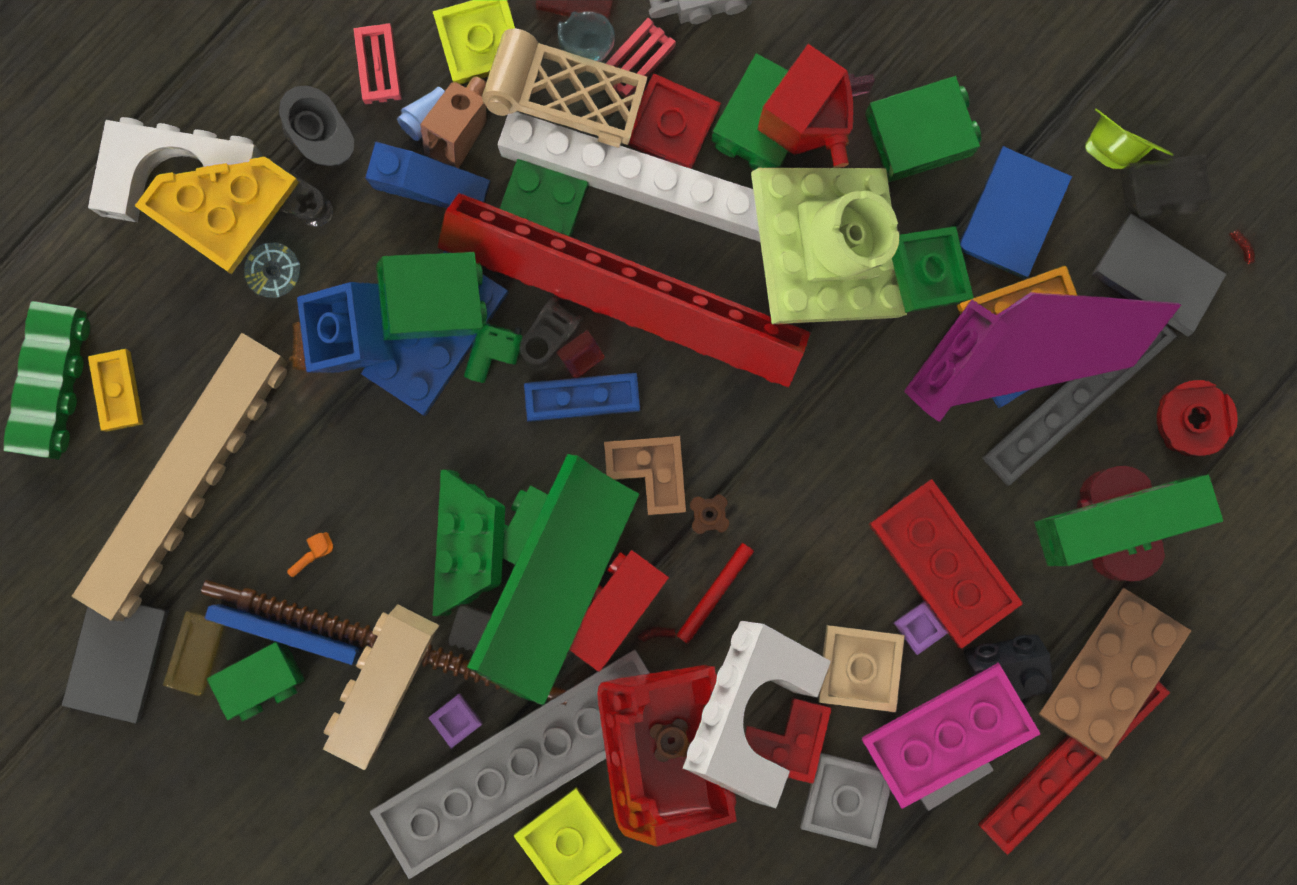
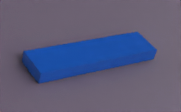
M223 604L208 606L205 616L206 620L350 665L357 664L363 652L361 647L252 613H246Z

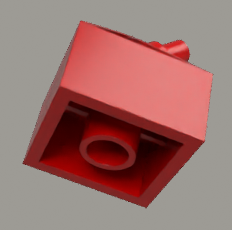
M807 44L763 106L757 130L793 155L826 145V149L831 150L834 168L849 165L846 146L849 145L848 136L853 127V97L848 71Z

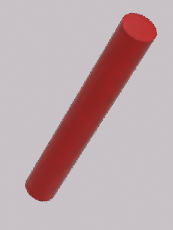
M741 543L676 634L677 637L689 644L754 553V550Z

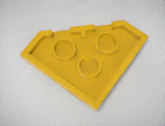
M259 157L249 159V162L228 165L224 163L196 168V171L159 174L140 197L135 207L232 274L298 185L299 181L268 158Z

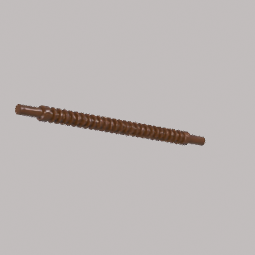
M206 580L202 586L201 594L235 604L240 611L250 613L252 610H255L257 616L265 613L267 619L275 616L277 622L285 619L289 626L295 622L299 629L307 626L309 632L317 629L319 635H322L324 632L328 633L329 638L337 635L341 642L347 638L349 639V644L353 645L356 641L359 642L361 648L365 647V645H369L372 648L378 637L372 633L370 625H366L365 628L360 627V622L351 625L348 618L342 622L338 615L330 618L328 612L320 615L318 609H314L313 612L309 611L308 606L300 609L296 602L290 606L286 599L282 600V602H278L276 596L268 599L266 593L259 596L258 592L246 587L243 590H239L210 580ZM430 644L422 660L423 667L431 664L433 665V670L441 667L445 674L451 670L455 677L460 673L464 675L465 680L473 677L475 683H478L480 680L485 681V686L493 683L467 668L471 658L465 660L464 654L455 657L452 650L446 654L443 652L442 647L434 650L433 645ZM495 684V689L499 690L500 686ZM553 686L547 701L555 699L567 690Z

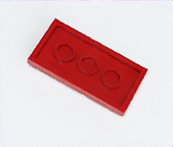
M932 479L869 523V526L923 600L929 605L958 648L962 649L1023 604Z

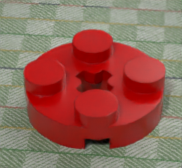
M1204 380L1188 381L1175 386L1171 391L1165 393L1160 399L1157 411V426L1167 448L1191 457L1206 456L1221 450L1237 428V410L1230 396L1223 394L1220 389L1214 387L1217 385ZM1193 408H1197L1198 414L1205 415V422L1199 424V429L1194 428V425L1189 423L1188 416L1192 414Z

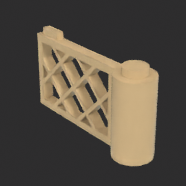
M514 28L508 29L502 34L482 94V101L488 110L496 115L505 116L519 111L599 136L598 142L619 148L621 143L626 145L629 143L647 77L540 44L530 33ZM543 58L558 62L563 71L548 77L541 66ZM585 71L596 75L599 83L584 88L577 75ZM569 78L577 92L561 98L554 84ZM622 82L637 88L635 94L621 100L613 86ZM546 88L554 101L543 106L530 102L531 94ZM605 90L613 104L598 110L590 96ZM583 100L590 114L583 117L572 115L567 106ZM631 105V109L629 112L626 107ZM619 111L626 122L625 129L621 130L609 126L603 117Z

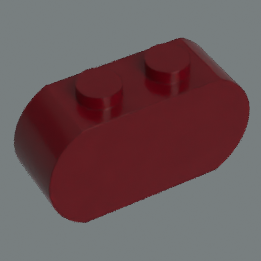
M1116 466L1097 471L1083 483L1079 492L1081 500L1077 501V509L1152 488L1151 480L1143 472L1128 466ZM1162 539L1151 542L1152 549L1144 551L1143 545L1135 547L1136 554L1129 555L1126 549L1092 559L1093 567L1101 575L1111 580H1144L1156 573L1165 559Z

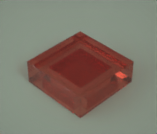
M587 330L556 352L573 378H578L605 358L596 341Z

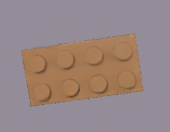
M1123 587L1038 715L1104 760L1108 759L1191 633V630Z

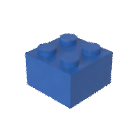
M349 282L297 297L306 373L344 372L394 360L391 340H384L378 284Z

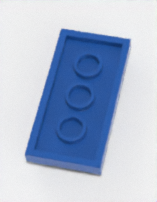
M483 275L482 285L478 286L480 301H484L486 304V323H489L509 292ZM476 334L391 340L394 360L366 366L361 374L426 416L473 347Z

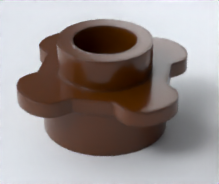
M716 495L713 499H703L698 496L692 499L690 508L694 511L695 521L692 523L694 532L703 534L706 530L716 529L718 532H724L728 529L729 520L725 517L727 500L724 496ZM707 511L713 512L712 518L706 516Z
M675 719L673 723L667 725L656 723L651 727L650 736L655 739L656 750L654 755L657 760L666 762L668 759H675L680 756L687 757L688 747L691 743L688 742L686 736L688 725L683 719ZM674 737V743H668V738Z

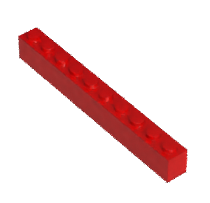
M461 193L456 196L445 211L437 248L449 253L475 252L476 263H480V265L485 266L491 271L500 272L520 280L526 285L535 286L555 294L561 299L570 300L590 308L596 313H603L623 321L631 327H638L658 335L666 341H673L693 349L699 354L708 355L728 363L734 368L746 370L765 378L769 382L778 383L789 388L805 352L811 332L788 323L772 324L771 316Z

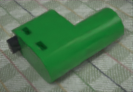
M489 323L483 324V328L476 333L464 377L476 382L485 383L492 359L516 365L523 344L521 342L523 337L521 335L522 328L516 327L515 331Z

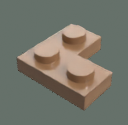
M680 436L604 442L607 476L614 480L645 478L648 515L686 513Z

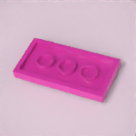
M997 663L862 737V741L900 807L903 809L1040 735V732L1002 667Z

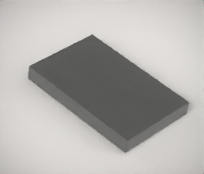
M1130 214L1125 218L1092 276L1128 299L1181 304L1167 324L1188 337L1194 333L1226 274L1141 219Z
M140 604L137 611L130 618L126 617L124 621H111L90 607H87L62 706L135 724L139 723L143 714L169 610Z

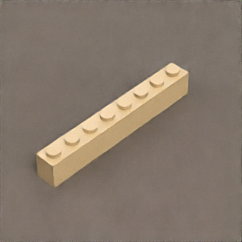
M240 334L73 593V598L111 621H124L126 617L130 618L137 611L142 601V598L139 596L147 584L151 585L158 578L163 568V565L160 563L168 550L170 552L179 545L184 536V532L181 530L189 517L193 519L202 509L205 499L202 498L210 485H216L223 476L226 469L223 464L230 453H236L246 439L244 431L251 420L256 421L264 412L267 405L265 398L271 389L278 388L287 374L285 367L288 362L284 358L245 334Z

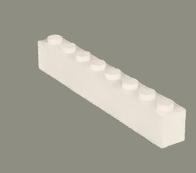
M519 112L508 114L497 144L500 154L504 158L513 161L520 159L587 181L589 186L760 242L753 189L623 146L617 148L598 142V138Z

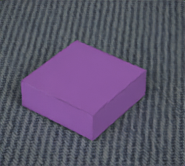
M923 601L893 623L899 633L905 635L904 640L916 655L948 633L926 601Z
M461 693L428 717L450 748L454 747L483 724Z

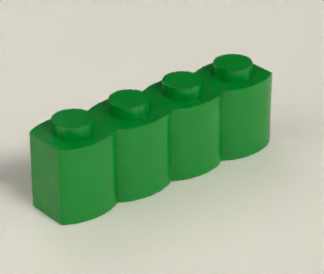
M31 302L25 324V339L18 360V377L15 381L11 397V414L4 434V451L59 460L61 454L67 450L70 434L66 430V422L69 415L74 413L77 403L76 394L73 393V385L76 378L81 376L84 364L83 357L80 356V348L82 342L87 340L90 333V321L87 319V312L73 307Z

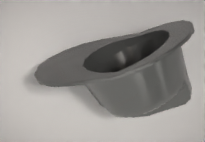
M297 86L284 94L280 101L279 114L284 136L288 142L297 148L307 159L316 164L334 166L348 160L354 151V138L328 95L310 86Z

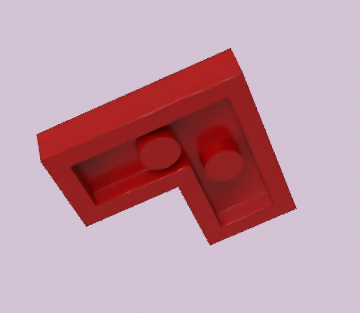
M793 697L784 735L746 725L744 734L749 746L756 754L789 770L788 778L813 784L832 708Z

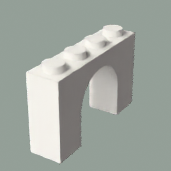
M121 117L120 122L106 120L88 208L102 217L138 222L140 210L135 207V204L144 193L148 176L161 162L169 158L185 156L201 161L204 167L224 163L232 165L249 162V159L263 157V154L253 144L252 140L245 137L231 136L230 140L218 139L216 134L204 130H194L193 134L182 133L179 128L168 124L159 123L156 128L143 126V122L132 118Z
M740 621L737 630L731 638V646L724 664L718 671L717 682L710 700L703 709L702 720L695 738L688 747L683 769L752 802L776 808L790 771L759 756L749 746L743 728L746 704L753 692L767 681H772L793 693L818 697L831 661L765 624Z

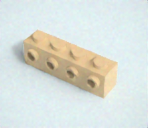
M397 605L389 615L384 612L381 614L372 632L378 637L372 648L366 646L357 662L356 667L361 669V672L356 681L350 679L340 697V701L344 702L345 705L340 714L334 712L324 730V734L328 735L329 738L323 750L366 770L375 757L439 627L438 624L400 605Z

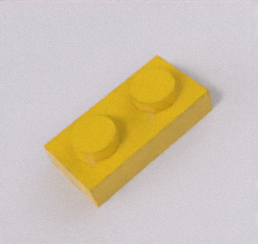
M127 349L88 356L101 430L107 432L142 425L143 419L131 352Z

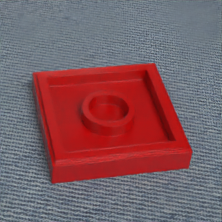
M653 73L642 96L628 145L653 157L692 169L721 103Z

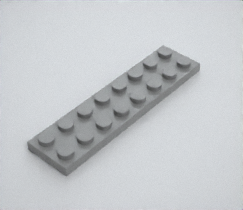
M636 649L370 811L408 879L606 759L597 697L598 686L601 682L649 674Z

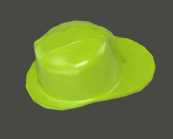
M1095 108V111L1101 117L1088 138L1085 149L1105 166L1112 169L1131 167L1154 148L1171 156L1174 155L1170 151L1124 130Z

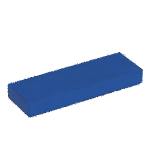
M637 373L524 383L528 422L640 411Z

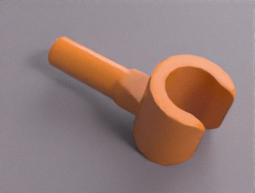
M327 532L318 533L306 540L311 551L306 553L287 570L291 577L297 575L310 562L333 551V543Z

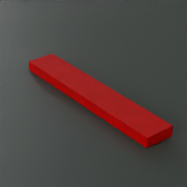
M1159 681L1115 748L1170 694ZM1067 735L978 826L1008 855L1104 759Z

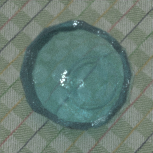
M573 11L565 23L559 21L557 25L559 46L563 51L601 62L614 48V27L604 15L593 11L582 13Z

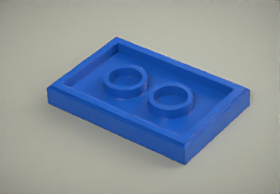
M1003 146L960 240L962 252L1024 280L1027 279L1072 176Z

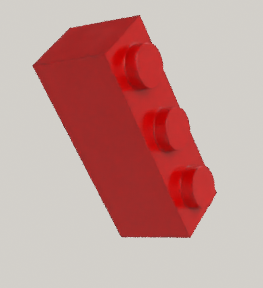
M633 550L627 556L620 552L607 571L613 576L604 587L600 584L598 585L589 605L590 607L587 609L569 649L598 672L602 670L669 579L668 576Z

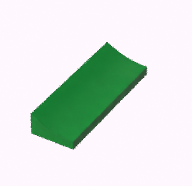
M567 454L467 668L518 697L541 705L545 704L638 499L639 493L602 473L581 457Z

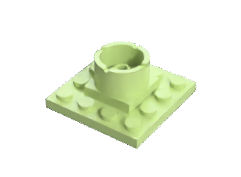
M758 168L751 172L772 324L886 319L907 315L904 310L892 257L899 245V232L897 231V218L891 206L886 168Z

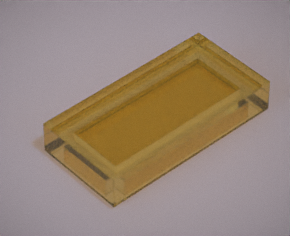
M186 611L163 686L202 696L207 685L206 678L210 675L225 625L206 620L205 615Z

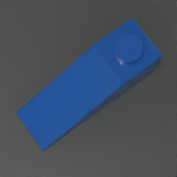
M375 142L365 177L375 190L448 208L459 193L485 202L490 180L413 151Z

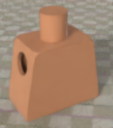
M473 77L466 88L457 82L449 85L420 124L425 155L456 168L461 166L487 121L486 105L482 101L486 81L479 77Z

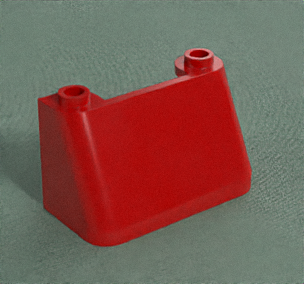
M701 665L618 678L601 682L598 686V706L614 816L618 828L626 837L658 847L737 822L735 813L736 796L734 792L683 769L687 757L680 756L675 759H668L666 762L657 760L654 755L656 750L655 739L650 736V729L654 724L667 725L673 723L675 719H683L688 725V730L686 731L688 742L691 743L694 740L702 720L704 705L709 702L717 682L715 666ZM669 737L668 743H674L675 738Z

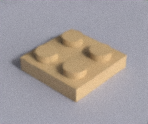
M826 625L823 657L831 662L818 694V702L896 712L905 635Z

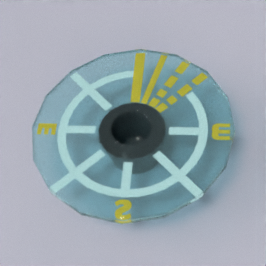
M265 243L256 247L248 255L244 265V277L248 286L256 294L267 298L280 297L289 293L296 285L300 275V263L295 253L287 246L279 243Z

